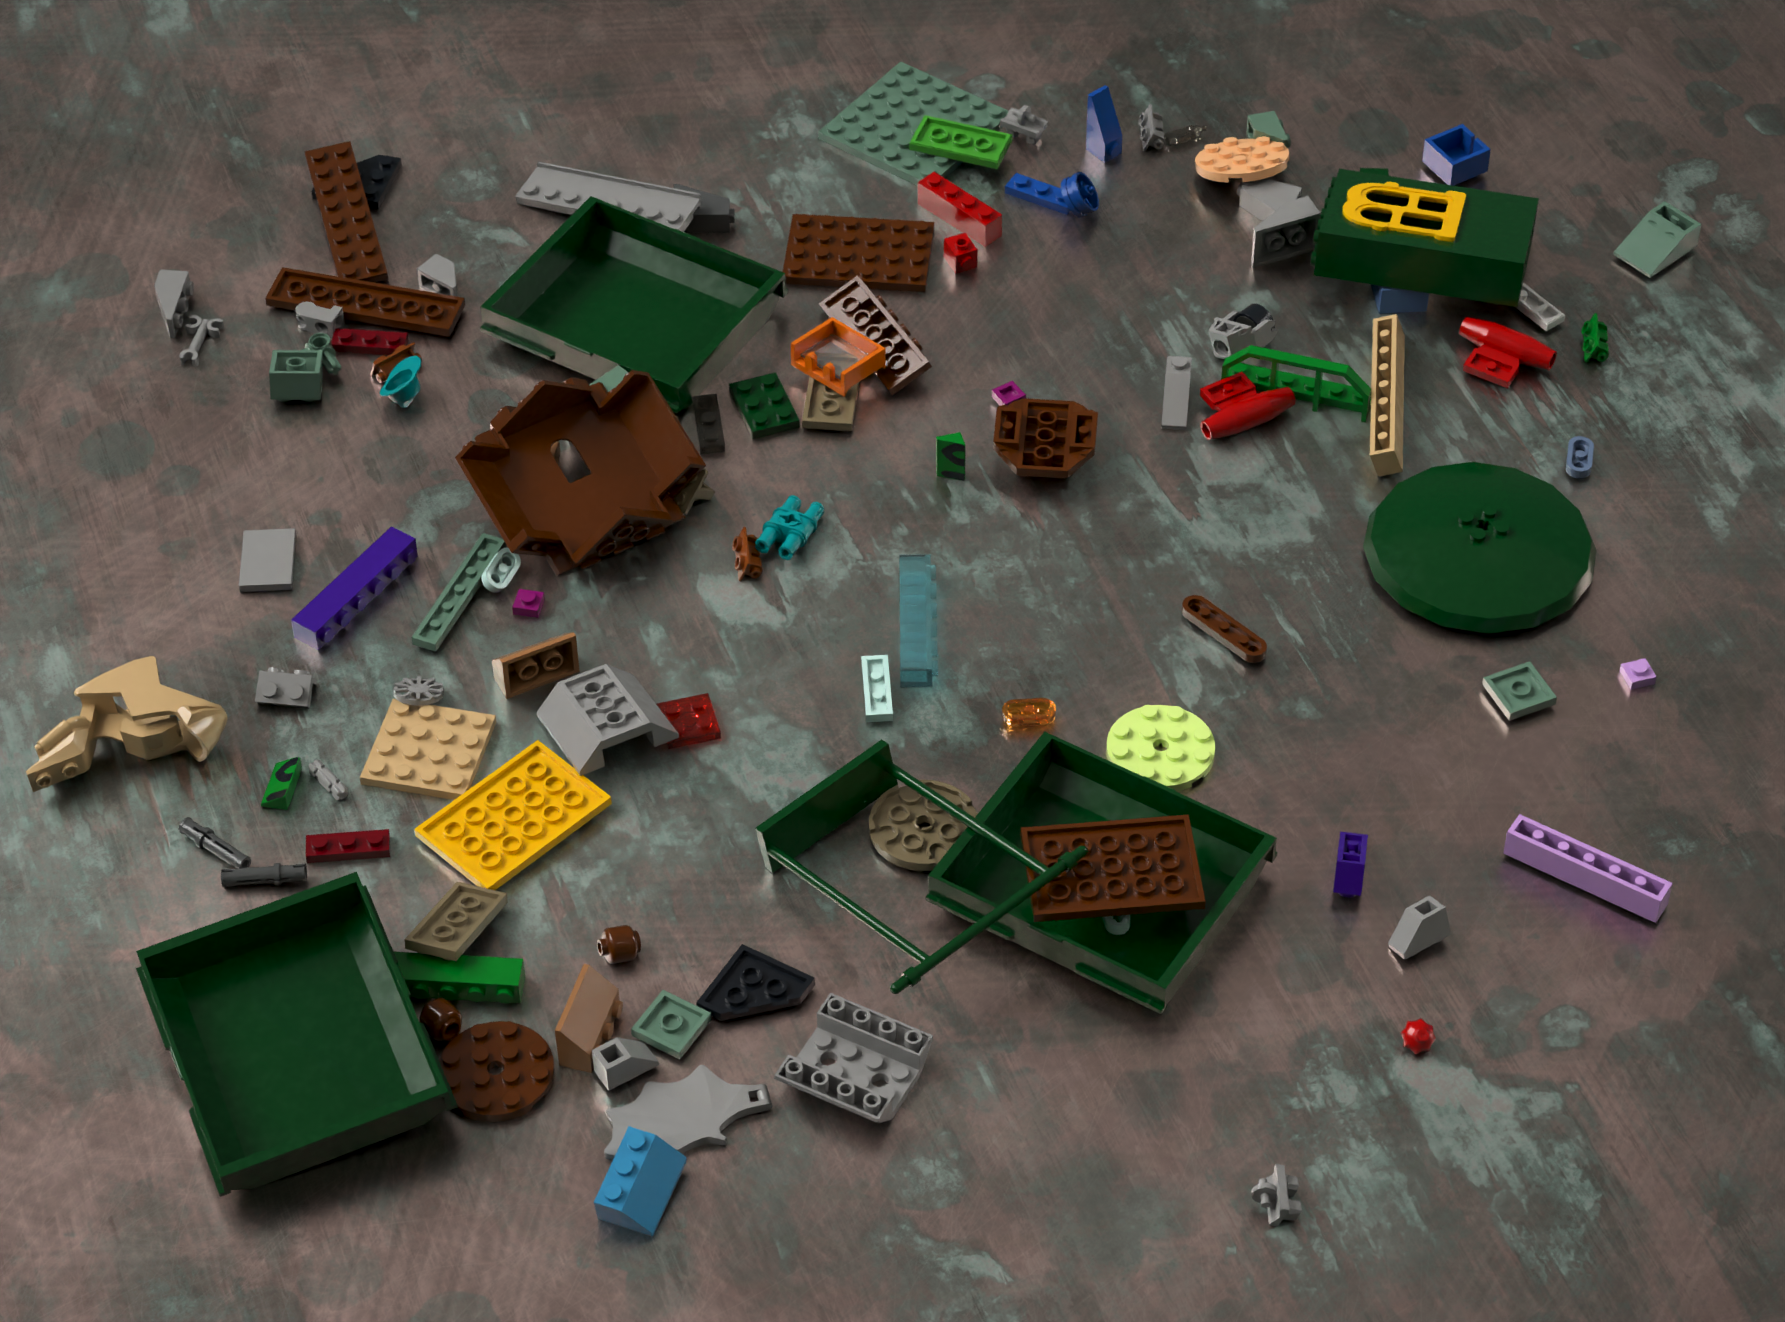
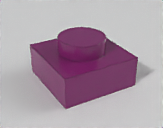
M1013 381L992 389V398L1000 406L1004 404L1007 406L1014 401L1026 398V394Z
M519 589L512 606L513 615L538 618L545 601L544 592Z

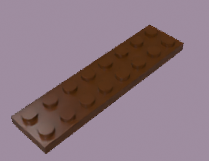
M348 141L304 151L338 277L374 283L388 280V273L351 142Z
M284 267L281 268L265 298L266 306L295 310L296 306L302 302H312L316 306L331 309L335 305L343 307L344 319L450 337L465 307V298Z

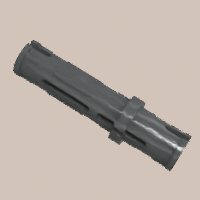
M190 817L182 820L178 828L179 832L195 841L197 847L207 849L236 869L249 868L251 857L246 856L229 843L217 837L212 829L202 827Z
M274 863V866L221 869L222 887L264 883L282 885L284 882L307 881L306 863L296 865Z

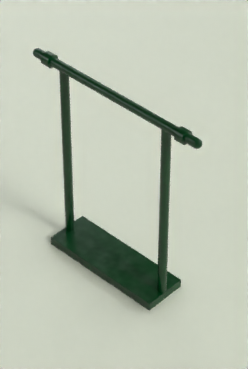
M882 739L755 828L766 869L773 873L784 865L920 963L916 967H909L902 972L901 978L891 984L890 991L893 994H899L905 988H912L919 983L924 974L1061 873L1072 870L1078 865L1077 862L1088 853L1087 847L1081 845L1071 853L1066 852L1060 856L1058 862L1052 867H1047L895 765L892 760L889 744ZM897 779L1039 874L1037 878L931 956L924 953L793 859L877 800L887 790L898 785Z

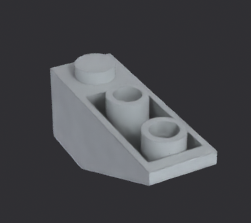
M160 269L154 285L157 302L170 338H175L178 328L182 327L183 313L188 310L189 296L193 295L194 283L190 281L188 271Z

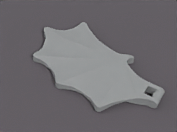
M699 1065L689 1076L678 1082L660 1083L648 1081L634 1102L623 1107L606 1110L607 1117L613 1126L612 1140L604 1151L605 1158L609 1160L614 1159L628 1126L657 1135L681 1154L705 1144L726 1145L727 1137L722 1135L721 1132L728 1125L744 1116L768 1111L772 1108L767 1085L729 1084L717 1077L705 1065ZM758 1097L759 1101L750 1102V1098Z

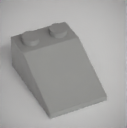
M1309 196L1284 203L1254 228L1251 266L1253 268L1314 251L1315 244H1313V238L1321 212Z

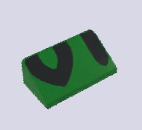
M961 432L936 437L937 476L965 480L966 446Z
M300 757L275 764L261 802V807L288 810L302 772Z

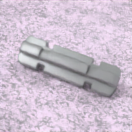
M315 760L309 764V773L314 778H317V781L329 793H332L331 795L336 800L341 801L348 796V788L320 760Z

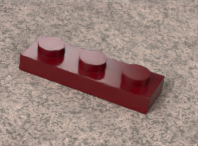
M335 328L331 345L336 352L390 355L399 346L404 344L407 346L408 333Z
M389 829L306 835L307 863L390 857Z

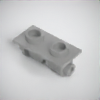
M1149 104L1145 112L1141 113L1138 121L1141 128L1140 140H1142L1143 151H1146L1148 146L1161 149L1165 145L1164 132H1162V116L1152 111L1151 104Z

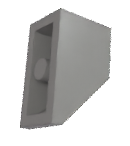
M435 254L417 268L420 288L428 292L458 297L455 266L451 260Z

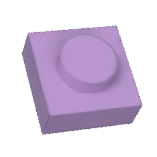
M1646 658L1623 663L1620 666V673L1630 690L1653 685L1656 682V675Z

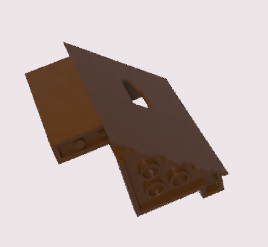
M636 370L628 372L617 387L607 392L602 382L590 386L586 380L571 377L563 383L542 380L534 386V389L526 398L518 403L517 407L505 406L501 408L491 420L490 430L477 435L474 438L475 441L466 443L462 447L461 452L455 457L511 553L545 556L556 576L579 566L582 570L601 562V556L612 552L614 555H617L632 548V542L639 541L644 537L648 541L665 533V527L685 519L674 498L706 467L703 459L649 373ZM560 440L571 442L591 474L569 483L551 453L552 445Z

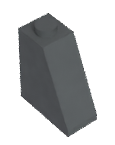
M674 184L673 188L700 193L702 197V207L700 209L697 208L693 213V220L684 231L685 233H730V223H735V209H730V199L680 184Z

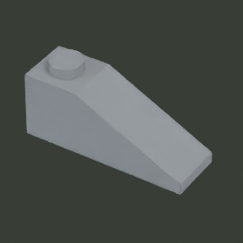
M1167 356L1161 429L1186 430L1192 357Z

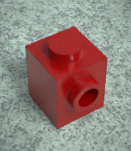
M966 232L944 239V258L955 274L977 268L978 250Z

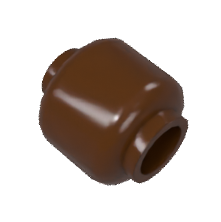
M628 925L606 928L602 932L601 939L597 940L599 955L604 956L610 964L634 960L637 953L641 951L639 933L636 930L633 931Z
M439 998L424 1005L419 1022L424 1023L427 1033L433 1039L446 1041L453 1039L460 1032L462 1015L448 1000Z

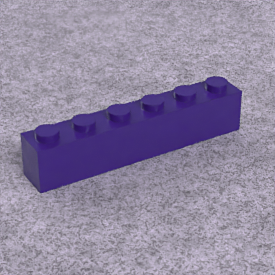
M391 526L291 619L294 638L318 651L326 643H329L334 635L347 626L350 620L360 611H363L370 601L377 595H380L388 584L397 579L406 567L415 562L418 557L416 539Z

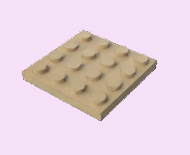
M392 699L360 775L361 785L455 800L472 786L496 725V715L436 705H408Z

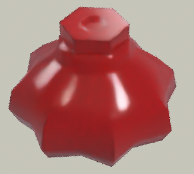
M1422 1018L1416 1021H1407L1405 1029L1400 1033L1403 1038V1047L1410 1049L1415 1055L1420 1052H1429L1431 1045L1436 1041L1433 1026L1427 1024Z

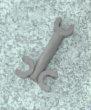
M196 315L189 317L191 324H186V332L195 336L189 349L182 351L179 355L181 365H184L189 359H192L193 367L199 364L198 351L207 332L209 336L219 338V329L224 328L222 319L201 320Z

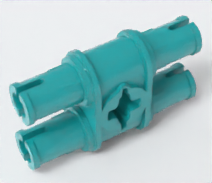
M790 495L782 507L776 508L773 511L771 519L764 523L763 533L755 541L756 550L761 553H767L775 541L783 543L778 549L779 556L784 560H791L798 548L804 547L809 536L817 530V522L825 512L824 506L819 502H812L805 514L797 512L801 507L800 498Z

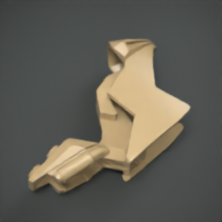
M154 656L136 659L107 671L75 689V696L80 697L82 702L80 716L71 717L66 721L63 720L36 743L34 747L39 761L26 771L33 792L82 774L90 769L97 739L103 737L123 742L127 753L144 758L146 761L181 750H188L198 762H201L207 758L219 741L227 723V714L219 704L161 685L157 661ZM122 696L128 709L124 710L116 704L113 697Z

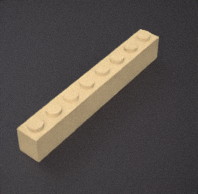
M1397 314L1373 319L1370 458L1378 477L1403 472L1405 334Z

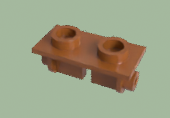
M415 342L407 346L405 344L399 346L387 357L383 355L373 362L371 377L376 375L379 383H385L393 368L405 358L418 356L422 361L421 355L413 352Z
M743 527L739 536L734 538L732 549L736 554L735 569L738 571L739 581H742L744 575L759 578L763 572L761 558H759L760 552L755 548V541L758 538L752 534L747 535L746 527Z

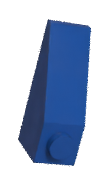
M1104 85L1088 94L1086 150L1106 163L1122 154L1123 135L1109 87Z

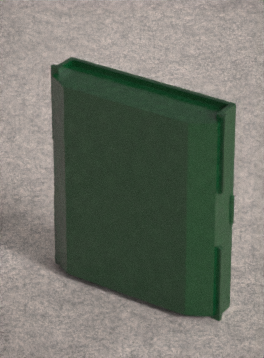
M590 196L480 306L482 316L480 332L596 380L618 365L627 372L632 370L648 372L671 410L678 413L680 410L688 408L766 324L780 297L784 298L789 293V289L786 288L785 273Z
M1044 731L975 818L1023 850L1021 841L1022 827L1189 815L1205 896V909L1130 915L1129 930L1124 934L1114 935L1106 930L1102 917L1034 922L1031 899L1029 897L985 930L1008 941L1011 940L1105 988L1162 1014L1167 1007V1003L1171 1001L1253 889L1266 862L1272 863L1277 857V838L1182 795L1157 781L1136 774ZM967 827L928 875V894L925 897V901L974 924L1028 884L1026 867L1017 859ZM1113 916V919H1115L1117 923H1120L1118 917Z
M357 872L136 951L141 967L136 968L164 1047L167 1051H170L179 1077L184 1081L193 1105L189 1110V1114L220 1197L230 1194L231 1190L260 1187L419 1127L445 1109L449 1111L458 1107L424 1023L419 1022L409 998L411 996L368 889L366 885L362 886Z

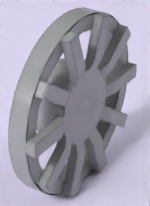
M417 676V678L408 679L405 677L403 681L395 683L393 695L396 700L404 704L423 706L440 701L444 696L443 684L436 682L434 678L425 679Z

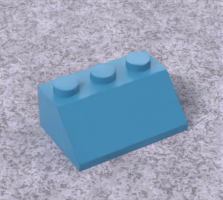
M628 1126L593 1202L597 1218L654 1236L687 1162V1157L657 1135Z

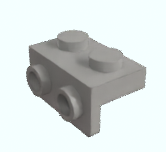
M270 667L268 671H259L255 702L264 705L310 709L312 688L316 686L317 680L310 675V672L305 670H294L293 674L284 673V670L280 668Z

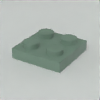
M1530 661L1483 677L1482 685L1509 721L1556 705L1557 696Z
M662 990L631 1028V1035L673 1057L681 1059L712 1020L711 1013Z

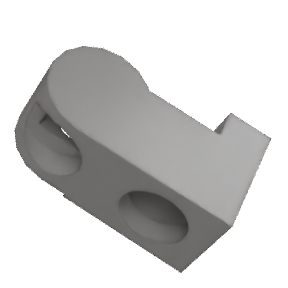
M302 302L295 308L298 327L310 333H325L330 338H333L335 328H342L345 324L343 307L334 305L331 309L316 306L312 302Z

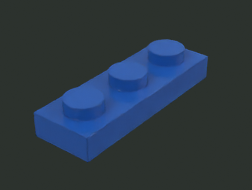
M1015 173L1005 185V194L1065 215L1070 213L1062 196L1061 188Z

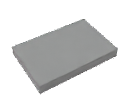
M295 528L244 530L239 576L240 592L292 590L296 544Z

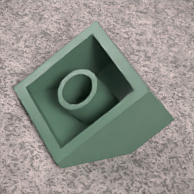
M273 350L269 370L270 399L282 402L289 400H303L306 402L321 400L323 350Z

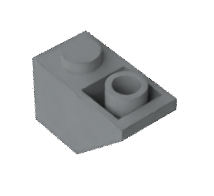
M1431 896L1407 907L1388 942L1389 948L1405 960L1451 935L1446 907Z
M617 1037L592 1050L594 1072L608 1091L659 1065V1061L647 1045L640 1041Z

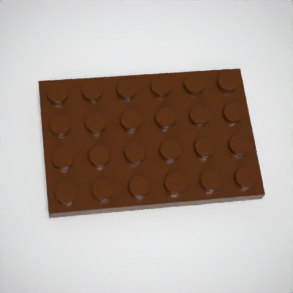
M793 214L783 266L786 284L842 287L858 275L869 289L926 292L934 222Z
M1189 815L1021 828L1023 850L1049 868L1056 864L1058 858L1066 852L1071 853L1081 845L1086 846L1088 849L1087 855L1077 862L1078 865L1069 872L1064 871L1030 896L1034 922L1205 909V896ZM1025 866L1027 880L1030 883L1039 874Z

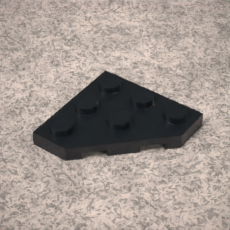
M376 155L357 162L369 208H380L402 166L401 158ZM313 187V189H312V191H311L312 199H317L316 194H315V190H314V187Z
M742 944L698 999L696 1006L710 1012L712 1017L723 1021L800 1005L815 986V977Z

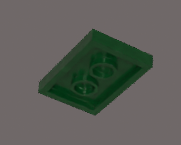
M776 372L729 384V392L752 439L800 427V420Z

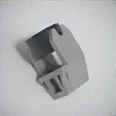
M1253 303L1241 312L1232 311L1223 319L1216 317L1214 324L1209 329L1214 356L1225 359L1250 345L1266 346L1274 340L1278 332L1275 329L1276 321L1273 320L1267 309Z

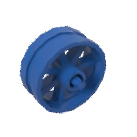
M1077 172L1061 181V192L1064 201L1076 217L1082 218L1088 213L1097 211L1099 208L1098 195L1087 175Z

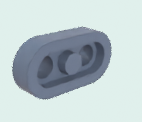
M1577 436L1569 441L1566 472L1571 477L1581 479L1586 478L1591 473L1594 444L1589 438Z

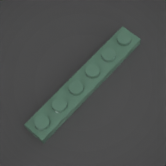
M482 533L411 637L413 645L435 652L438 650L481 586L482 574L495 554L502 548L507 547L504 539Z

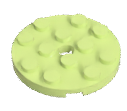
M1144 705L1124 714L1113 724L1107 737L1106 754L1108 761L1143 777L1146 776L1178 792L1192 787L1193 782L1201 777L1205 778L1209 773L1215 757V741L1209 727L1193 713L1179 706ZM1159 744H1162V746L1167 748V750L1158 751L1155 749V747H1158Z

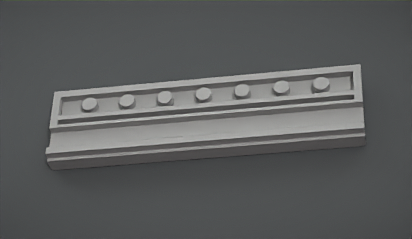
M544 162L537 163V168L515 196L517 204L571 215L592 196L682 232L686 230L693 220L695 210L702 207L700 193Z

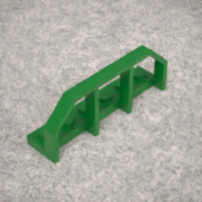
M1250 345L1225 358L1222 366L1221 380L1243 372L1256 386V391L1264 392L1289 387L1293 391L1295 399L1313 403V412H1317L1319 405L1322 404L1362 413L1361 422H1366L1371 408V388L1349 365ZM1251 357L1272 362V367L1268 369L1240 362ZM1279 363L1316 371V376L1312 378L1278 371ZM1323 373L1343 376L1352 386L1322 380Z

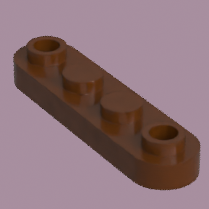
M1191 595L1183 600V616L1243 660L1257 663L1266 657V642L1210 601L1199 595Z

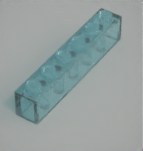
M931 554L899 555L900 688L932 687V676H938V660H932V657H937V641H932V638H937V622H932V618H937V603H931V599H936V584H931V581H936V565H931Z

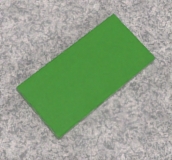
M924 115L909 143V150L998 169L1012 143L1013 135Z

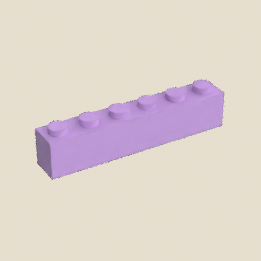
M1521 814L1518 815L1507 831L1503 852L1505 855L1655 923L1668 905L1672 882Z

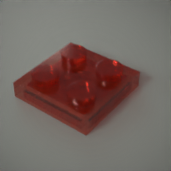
M708 693L656 704L679 734V738L667 742L668 749L721 739V731Z

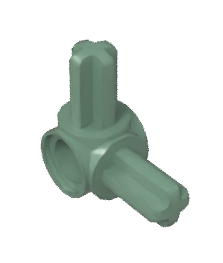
M316 333L309 338L308 343H305V348L302 350H323V366L329 374H338L342 366L336 359V351L332 347L331 339L327 334Z

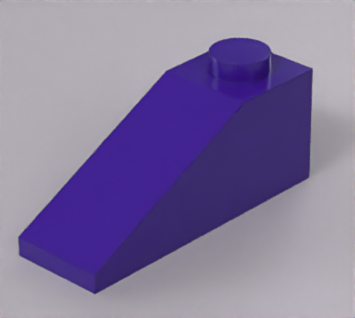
M1340 831L1334 893H1339L1343 897L1361 896L1368 835Z

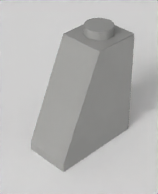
M1267 178L1240 182L1237 189V196H1240L1239 206L1261 221H1264L1284 203L1301 198L1302 194L1301 187Z

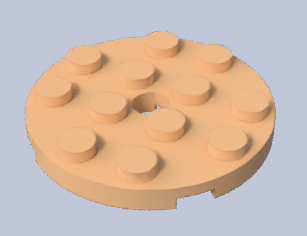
M1267 136L1256 139L1228 137L1221 143L1205 145V149L1197 154L1195 165L1196 171L1200 176L1212 181L1229 183L1230 178H1243V182L1265 179L1282 172L1288 167L1287 162L1290 161L1289 150L1284 146V143L1270 141V138Z

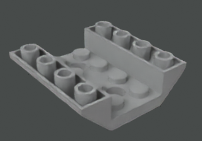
M608 664L557 682L537 711V717L580 776L605 767L603 749L645 734L654 747L679 738L678 732L633 674Z
M830 993L817 1012L816 1030L797 1058L788 1054L774 1075V1079L876 1123L885 1122L894 1118L918 1081L933 1040V1035ZM825 1059H833L836 1061L835 1064H831L829 1066L824 1065L821 1062ZM883 1080L887 1082V1085L876 1087L873 1083Z

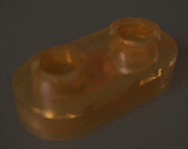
M1047 698L1013 699L1007 701L1002 707L1003 721L1015 727L1047 725L1052 723L1056 717V706L1053 701Z

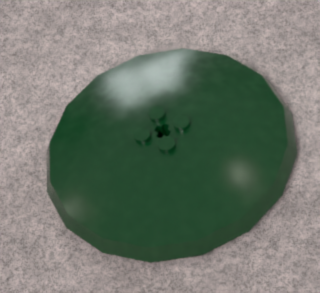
M1478 462L1431 467L1399 482L1369 516L1363 545L1374 579L1403 608L1444 627L1482 633L1534 628L1570 610L1592 583L1597 552L1580 510L1553 485L1516 468Z

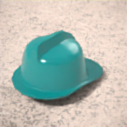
M410 356L399 362L389 374L384 386L380 390V395L383 397L388 396L392 402L399 404L402 408H407L420 391L417 373L422 363L421 358Z

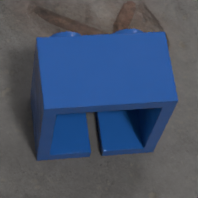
M1461 124L1425 139L1422 162L1447 185L1454 186L1487 172L1491 149L1479 138L1475 139V135L1465 125Z

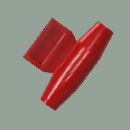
M1465 317L1459 329L1460 336L1478 346V348H1474L1463 364V371L1507 389L1519 372V364L1550 370L1557 357L1555 350L1535 338L1495 322Z
M1239 372L1200 388V397L1212 410L1218 411L1201 422V431L1207 440L1239 434L1274 419L1294 406L1296 403L1295 395L1289 387L1256 393V386L1243 372Z

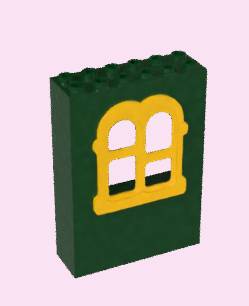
M1339 169L1337 177H1332L1331 187H1329L1324 208H1322L1321 217L1318 220L1317 230L1314 233L1313 244H1315V248L1310 262V266H1314L1313 276L1518 307L1533 239L1539 198ZM1369 219L1389 221V222H1379V221H1373V220H1369ZM1402 224L1422 226V227H1428V228H1435V229H1440V230H1432V229H1425V228H1419V227H1412V226H1406V225H1402Z

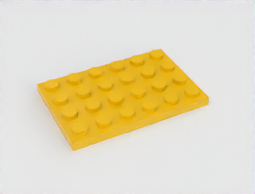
M537 740L424 821L414 831L415 836L476 886L497 890L612 804V799L610 795L584 775L580 776L575 768Z

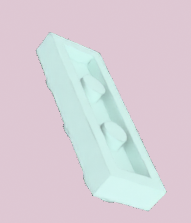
M888 655L861 656L866 722L893 721Z

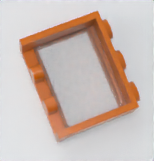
M833 317L791 343V365L845 397L849 388L878 369H884L886 364V348Z

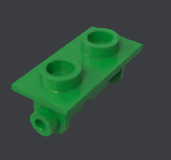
M1595 313L1589 321L1584 323L1581 331L1584 342L1582 349L1586 363L1591 357L1600 362H1604L1609 357L1608 344L1606 343L1608 341L1607 325L1598 321V314Z

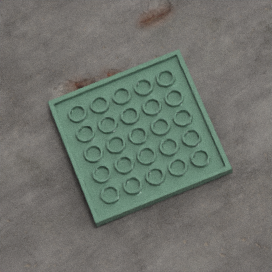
M900 61L818 131V139L917 185V182L932 172H936L946 178L963 163L958 160L909 150V143L924 115L999 131L1003 128L1000 126V120L1005 118L1009 111Z

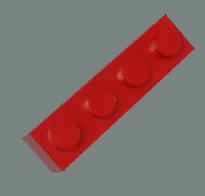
M932 172L917 182L918 205L960 232H966L968 237L982 246L987 247L1002 236V214L936 172Z

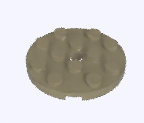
M919 780L974 818L977 816L978 813L972 805V800L960 789L940 781ZM896 785L883 793L874 803L869 816L870 839L878 853L899 867L917 872L932 871L968 827L908 786L899 788ZM923 822L930 824L929 827L922 828L921 830L918 824Z

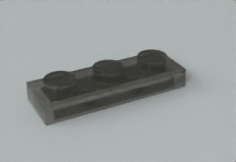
M717 394L692 396L700 455L725 452Z

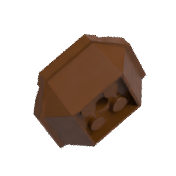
M1023 398L1007 406L1005 404L998 406L993 449L1017 476L1072 477L1081 466L1095 455L1098 412L1088 410L1083 405L1074 401Z

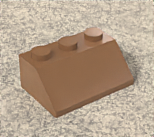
M564 633L493 659L494 679L505 698L514 697L580 672L575 633Z
M583 964L556 1026L555 1036L559 1066L592 1073L594 1070L592 1050L605 1044L606 1040L609 1041L611 1039L614 1029L613 1023L615 1018H620L623 1002L619 999V989L588 964Z

